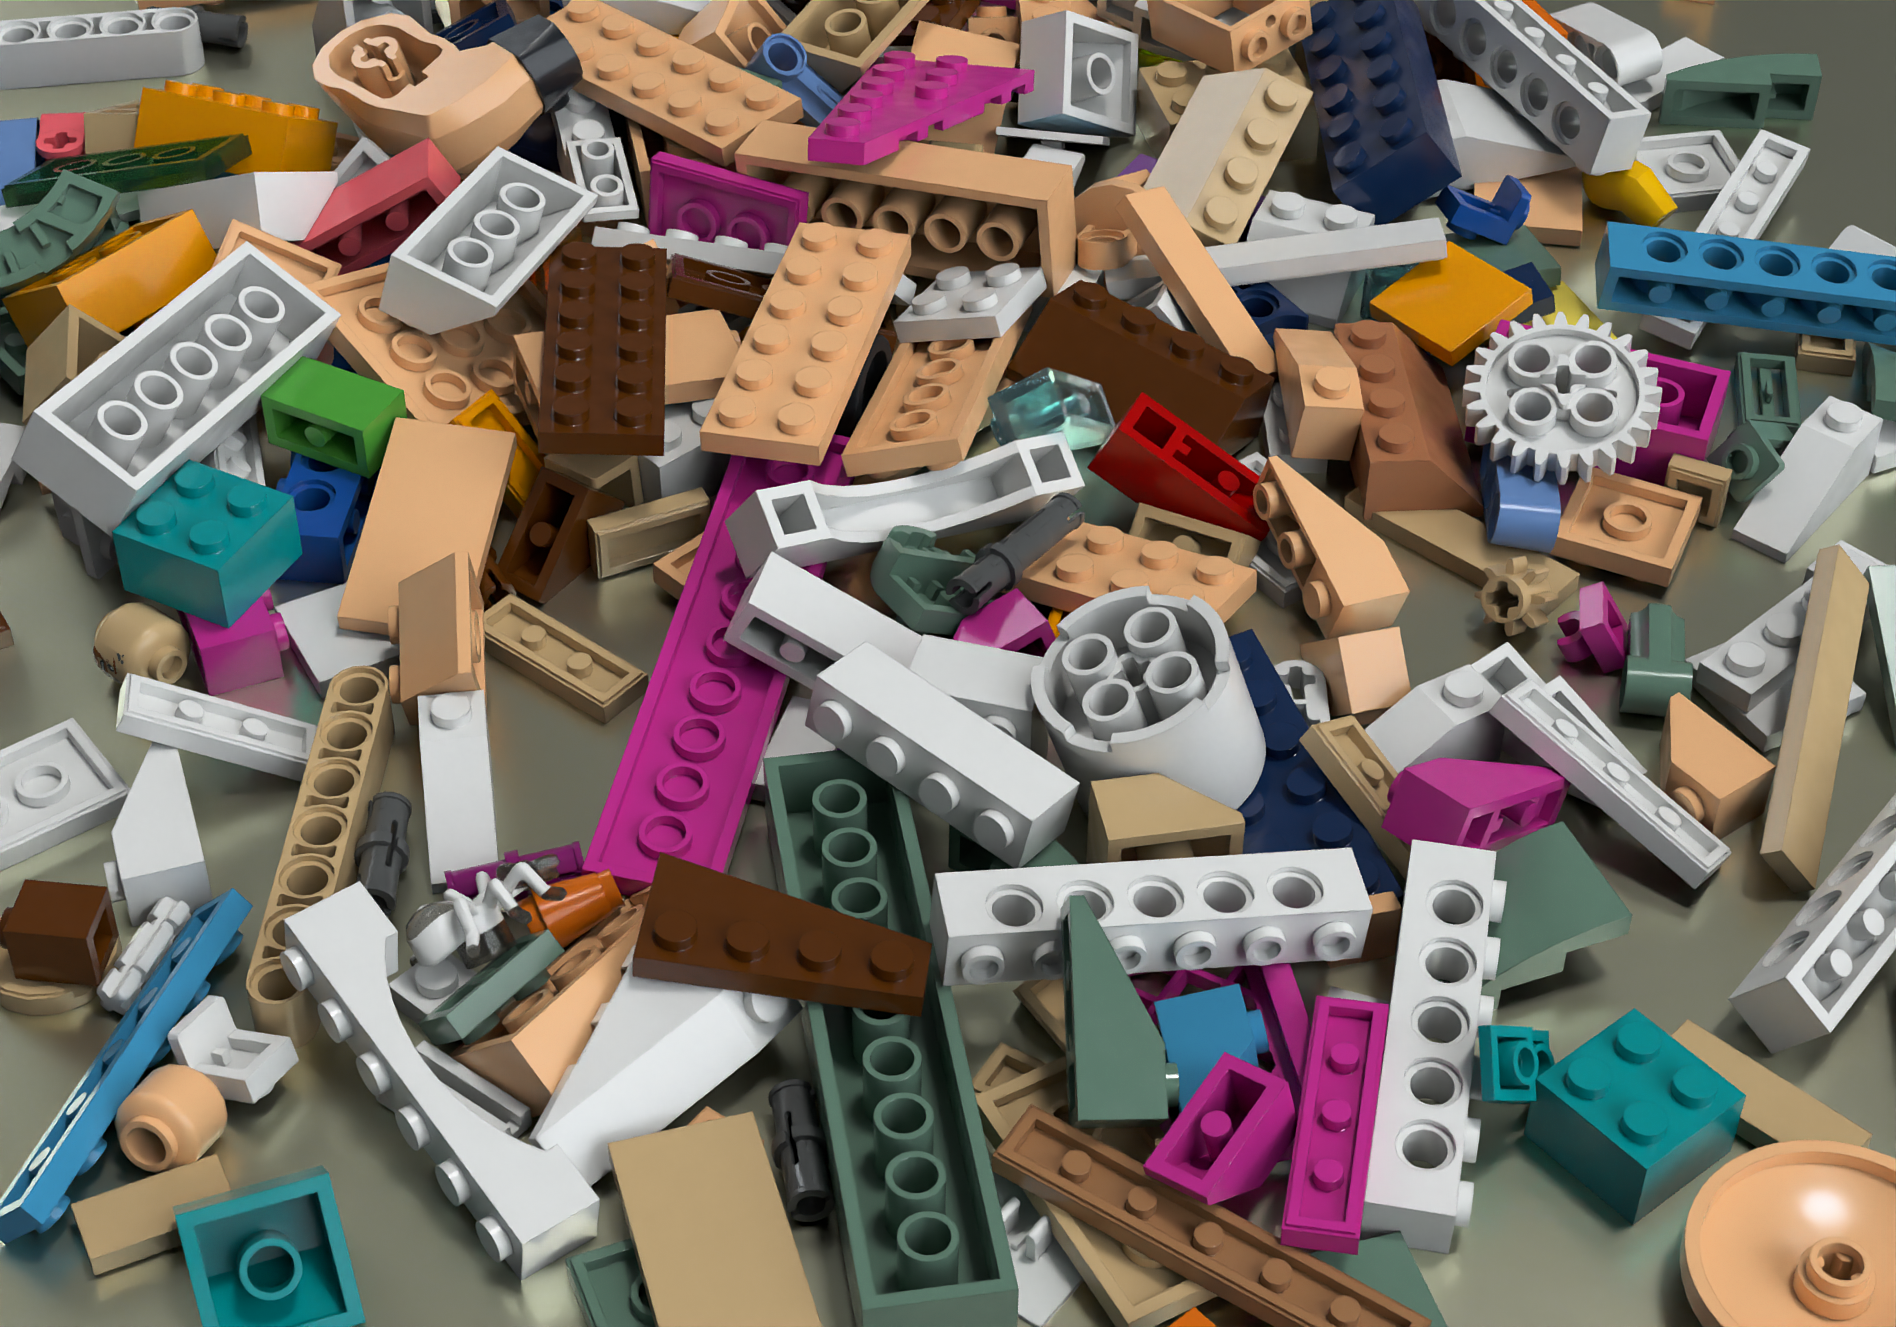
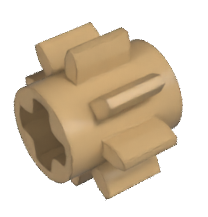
M1523 555L1508 559L1506 566L1496 564L1486 567L1484 572L1489 581L1482 590L1475 592L1474 597L1481 600L1482 608L1486 613L1483 622L1485 624L1495 621L1505 623L1507 636L1524 633L1527 626L1536 628L1546 625L1549 621L1543 611L1551 601L1558 599V594L1552 592L1550 583L1546 578L1550 570L1547 567L1538 570L1528 569L1527 558Z

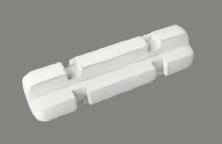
M169 897L159 899L146 918L150 922L142 923L114 963V966L119 970L116 968L110 969L98 986L97 994L101 998L100 1005L107 1011L114 1010L125 1015L140 993V987H144L173 944L172 941H175L190 919V907L182 900L176 902Z

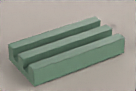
M1737 352L1734 376L1738 427L1748 420L1785 423L1794 436L1802 425L1795 357ZM1751 367L1757 368L1761 415L1754 412ZM1771 369L1780 370L1784 417L1775 416Z

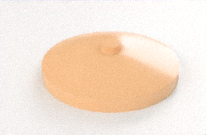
M1793 1140L1755 1148L1737 1156L1713 1173L1694 1198L1688 1213L1680 1246V1269L1683 1286L1692 1310L1702 1327H1896V1159L1872 1149L1848 1143L1825 1140Z

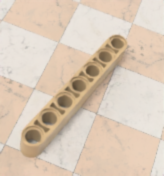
M364 665L352 666L336 674L329 684L246 977V990L255 1032L290 1037L295 1049L306 1045L315 1037L321 1019L317 1009L318 1002L307 988L298 991L292 985L282 967L280 953L286 950L284 919L356 883L359 869L354 859L356 844L359 838L365 835L368 804L370 800L373 801V796L380 792L395 734L388 679L382 671L375 667Z

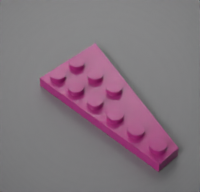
M886 52L884 57L876 59L808 137V161L853 165L871 163L898 151L899 141L910 140L918 142L927 138L928 126L934 124V129L943 131L984 113L985 104L1002 105L1011 101V92L1025 95L1034 91L1035 70L970 65L967 58L956 55L938 56L936 62L915 60V54L911 52Z

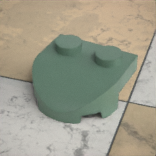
M894 526L887 539L883 542L871 567L870 580L874 591L897 614L896 621L921 636L923 634L930 635V633L954 637L962 619L969 615L958 612L949 602L964 587H961L952 595H946V585L953 577L958 576L974 563L976 554L968 549H964L959 556L951 555L950 552L943 551L934 546L937 539L936 533L914 526ZM990 598L981 608L990 604L993 600Z

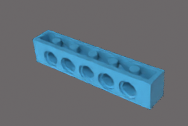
M1607 222L1595 261L1597 309L1839 339H1854L1855 341L1896 346V257Z

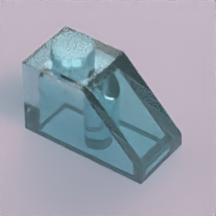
M1049 367L987 397L994 416L991 419V429L1000 446L1016 440L1063 431L1069 447L1073 451L1103 444L1111 430L1115 427V422L1101 384Z

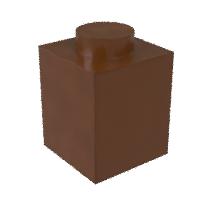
M25 879L14 906L7 907L0 920V945L3 949H8L15 978L23 980L98 986L119 936L108 887Z

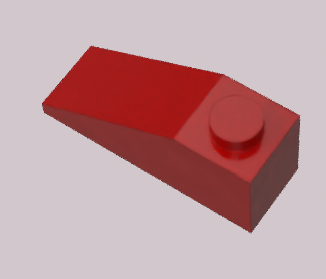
M1141 392L1111 430L1087 467L1135 503L1139 504L1140 502L1249 535L1259 541H1262L1270 531L1267 521L1262 520L1258 516L1253 502V490L1260 476L1144 392Z

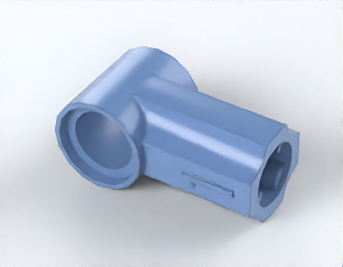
M776 33L766 38L745 67L746 70L781 80L783 90L800 97L804 114L800 121L805 126L817 128L844 97L807 64V54L804 47L796 38L788 34Z

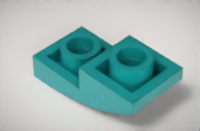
M1478 1026L1482 1101L1498 1104H1530V1101H1537L1535 1079L1555 1065L1549 1046V1031L1533 1030L1532 1027Z

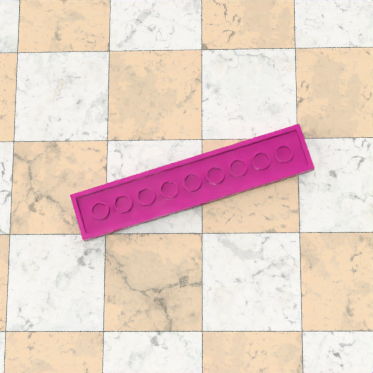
M833 435L820 466L738 455L731 456L582 866V876L591 873L597 874L609 868L620 894L631 896L652 885L660 852L725 874L728 873L790 677L723 640L744 591L753 579V577L746 579L724 521L756 490L808 480L825 485H853L855 476L847 477L841 457L850 437ZM828 562L800 568L822 579Z

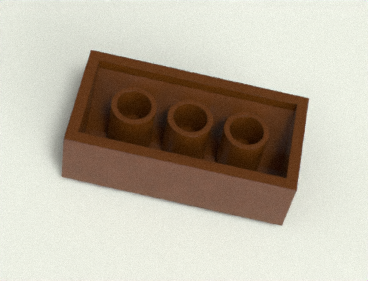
M1079 280L1050 298L1007 367L1005 376L1009 380L1108 432H1111L1141 392H1144L1231 456L1258 437L1275 379L1256 369L1249 360L1238 356H1231L1207 344L1198 334L1181 331L1158 319L1152 311L1143 307L1132 306L1110 295L1103 286Z

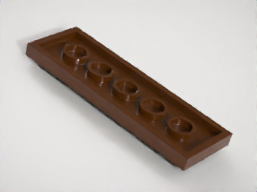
M571 242L564 246H557L550 254L538 423V453L664 456L667 248H652L641 243L628 244L624 247H595L586 242Z

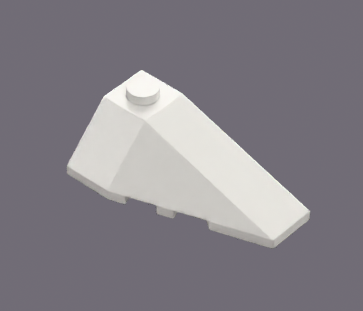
M635 944L621 967L626 972L610 1001L602 1003L591 1022L595 1029L577 1063L569 1065L530 1135L529 1142L532 1146L544 1151L559 1144L591 1187L612 1170L609 1161L608 1143L660 1132L758 1054L804 1009L797 999L634 977L633 954L636 947Z

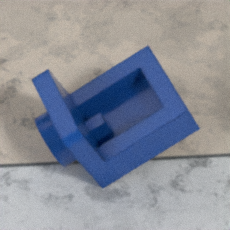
M1506 175L1492 202L1448 185L1441 190L1435 204L1447 218L1446 226L1456 234L1470 240H1475L1479 234L1507 245L1514 230H1518L1528 216L1531 195L1517 178Z

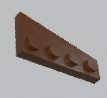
M660 852L633 954V976L921 1017L931 962L932 943Z

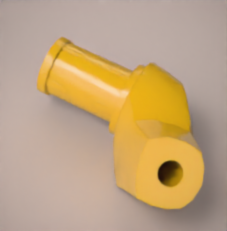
M1634 160L1632 168L1629 170L1609 172L1601 176L1582 172V186L1592 203L1602 208L1621 211L1636 225L1658 227L1678 209V206L1651 168Z

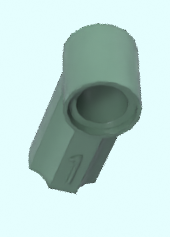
M1649 603L1645 609L1630 614L1627 629V655L1624 661L1620 686L1619 711L1666 717L1671 696L1680 692L1690 700L1693 664L1685 662V619L1678 617L1670 605Z

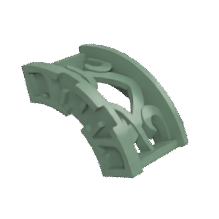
M63 169L57 182L40 203L27 214L14 221V226L0 232V308L5 307L1 300L4 297L47 277L72 259L128 229V223L120 220L115 208L121 198L119 192Z

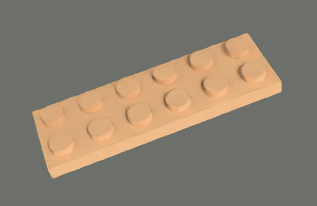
M571 0L566 7L546 18L553 22L565 35L580 60L583 78L572 88L573 90L723 167L735 161L734 153L762 120L793 124L804 117L802 99L599 0Z
M825 222L799 223L699 431L701 451L816 466L821 465L912 254L911 235L890 233L878 228L864 230L837 227Z
M1032 304L1002 337L900 343L841 455L847 477L868 474L871 478L882 479L893 476L903 469L926 466L929 470L939 471L951 468L960 461H964L1033 310Z

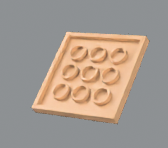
M389 262L304 284L305 287L341 314L328 338L331 344L358 375L404 390L408 419L447 424L490 389H493L522 427L530 425V421L513 384V335L545 331L547 298L529 279L495 316L433 335L410 327L401 320L378 310Z

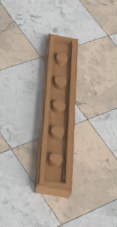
M1030 1104L992 1155L991 1167L992 1171L1274 1327L1431 1326L1432 1320L1297 1247L1281 1245V1238L1218 1204L1207 1205L1146 1175L1143 1168L1144 1164L1033 1104Z

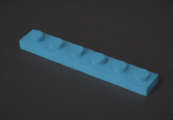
M234 888L194 911L1 1197L0 1240L4 1244L33 1230L43 1233L62 1216L70 1203V1197L65 1194V1191L75 1176H81L88 1171L103 1154L107 1141L102 1138V1135L111 1121H115L118 1107L139 1085L137 1082L146 1068L156 1065L170 1051L169 1031L175 1026L181 1016L190 1013L207 995L211 984L205 979L213 966L224 962L241 943L243 934L238 928L253 905Z

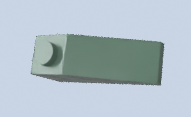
M1069 896L1060 909L1069 1124L1077 1129L1158 1127L1168 1119V1108H1177L1179 1074L1177 1064L1166 1063L1165 1042L1085 896Z

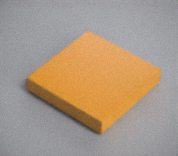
M1448 241L1446 243L1447 258L1419 263L1369 302L1371 317L1379 322L1394 323L1418 346L1450 366H1454L1486 341L1491 333L1496 331L1500 319L1511 321L1533 304L1531 288L1453 242Z

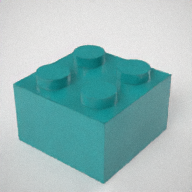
M190 459L112 531L124 590L228 629L303 554L292 495Z
M1634 1008L1536 1077L1537 1101H1530L1524 1135L1629 1223L1634 1225L1731 1152L1746 1095Z

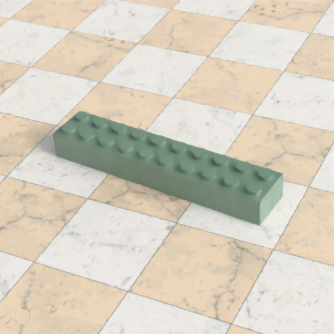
M842 750L763 758L765 817L779 892L932 943L931 962L921 1017L798 1000L804 1008L800 1013L820 1126L825 1133L827 1165L832 1193L835 1199V1210L856 1327H1017L1018 1283L951 986L942 985L929 924L932 900L909 797Z

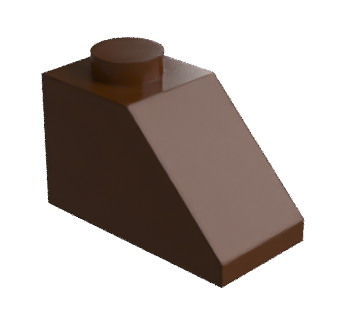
M541 466L500 558L499 568L516 591L537 602L546 604L591 566L587 520L622 510L625 501L600 489H594L568 475Z

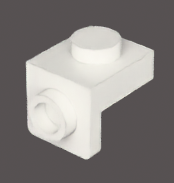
M209 995L168 1033V1041L178 1065L189 1066L202 1072L215 1083L223 1098L254 1104L273 1090L275 1083L299 1061L290 1037L236 1029L227 1003L220 996Z

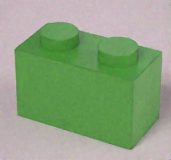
M302 356L261 395L268 442L270 444L366 478H370L382 465L395 418H407L404 390Z

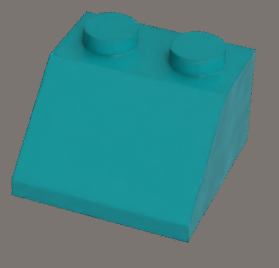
M322 1165L172 1207L202 1327H351L366 1322L330 1176Z

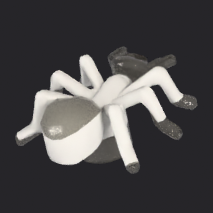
M548 854L533 861L523 860L516 863L500 864L496 869L497 878L492 880L488 873L484 871L477 873L475 880L479 895L473 900L450 888L443 893L444 901L421 905L412 914L406 925V940L413 952L409 961L411 966L416 963L425 967L434 966L457 950L466 969H472L497 958L513 948L517 942L502 914L507 912L512 919L524 925L532 921V915L522 909L515 901L514 897L531 889L540 898L549 901H562L567 895L564 888L551 887L545 883L559 876L556 867L560 860L557 855Z

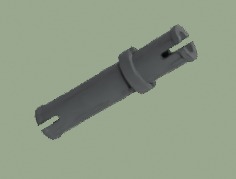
M1057 493L1047 504L999 543L996 542L994 545L989 543L980 549L975 556L974 563L947 583L946 595H952L958 589L964 587L961 592L949 600L950 604L958 612L972 615L979 611L982 605L996 593L1004 589L1005 591H1010L1021 581L1025 569L1084 522V512H1078L1069 520L1067 519L1068 516L1082 507L1078 499L1069 493Z

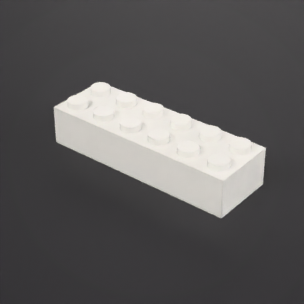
M246 241L36 408L27 423L11 460L113 538L112 531L189 459L198 463L257 413L262 408L261 395L302 356L317 360L341 314Z

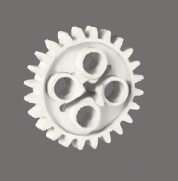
M1563 312L1557 313L1555 322L1552 325H1546L1539 314H1533L1532 328L1527 330L1516 321H1511L1508 338L1496 332L1491 333L1489 349L1477 347L1474 365H1467L1462 396V406L1466 407L1465 425L1467 427H1475L1474 442L1476 445L1491 443L1490 460L1496 461L1507 455L1511 457L1510 472L1513 474L1520 471L1525 465L1534 467V481L1539 482L1547 470L1555 471L1560 485H1565L1569 471H1577L1585 483L1591 482L1592 468L1598 466L1603 472L1611 476L1615 472L1616 459L1619 458L1630 464L1634 462L1636 446L1647 448L1651 430L1657 429L1662 388L1656 386L1658 368L1646 367L1648 351L1643 349L1630 352L1633 337L1631 334L1623 335L1615 340L1610 337L1612 323L1610 322L1604 323L1596 331L1589 329V316L1586 314L1580 317L1576 325H1568Z

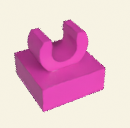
M1603 581L1580 588L1579 611H1571L1558 618V625L1565 637L1557 640L1559 649L1567 662L1581 661L1593 653L1603 673L1623 668L1627 655L1628 629L1624 617Z

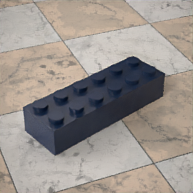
M1413 0L1322 1L1310 8L1313 34L1304 38L1302 44L1311 88L1314 92L1313 98L1332 190L1344 205L1351 206L1358 211L1375 214L1374 226L1387 224L1462 177L1419 9Z

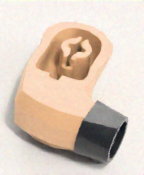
M389 13L361 20L340 31L321 48L312 64L316 82L368 138L383 151L397 155L429 137L458 174L473 172L497 146L508 151L517 143L539 115L543 116L545 113L556 112L564 108L569 102L568 92L583 78L580 60L565 35L553 22L540 14L489 38L485 46L460 51L445 38L429 33L409 15Z

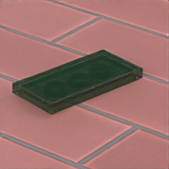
M241 133L53 158L4 185L1 191L6 208L39 204L57 182L63 169L118 191L119 194L166 188L212 180L251 155L252 150L248 135Z

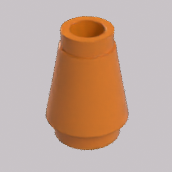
M609 868L597 874L591 873L547 884L551 886V889L541 897L530 889L532 896L517 902L530 933L533 934L549 929L562 948L612 915L613 911L626 906Z

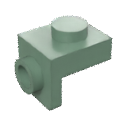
M1748 420L1733 430L1727 437V440L1706 459L1711 464L1733 470L1728 491L1735 501L1748 502L1784 470L1785 463L1781 459V455L1794 436L1785 423Z

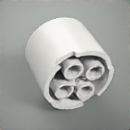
M1136 586L1099 596L1075 609L1056 625L1060 635L1051 644L1040 665H1033L1031 674L1032 695L1065 773L1080 782L1076 798L1088 818L1091 781L1154 773L1168 777L1234 810H1237L1244 803L1257 785L1262 774L1266 756V742L1225 625L1218 613L1208 603L1196 595H1193L1188 600L1177 596L1151 594L1149 586Z

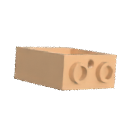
M1147 0L1152 39L1223 73L1251 70L1313 34L1310 0ZM1232 7L1249 14L1248 17L1232 26L1214 19V17Z

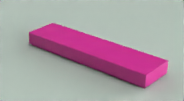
M1316 995L1281 1228V1245L1358 1255L1389 1004Z

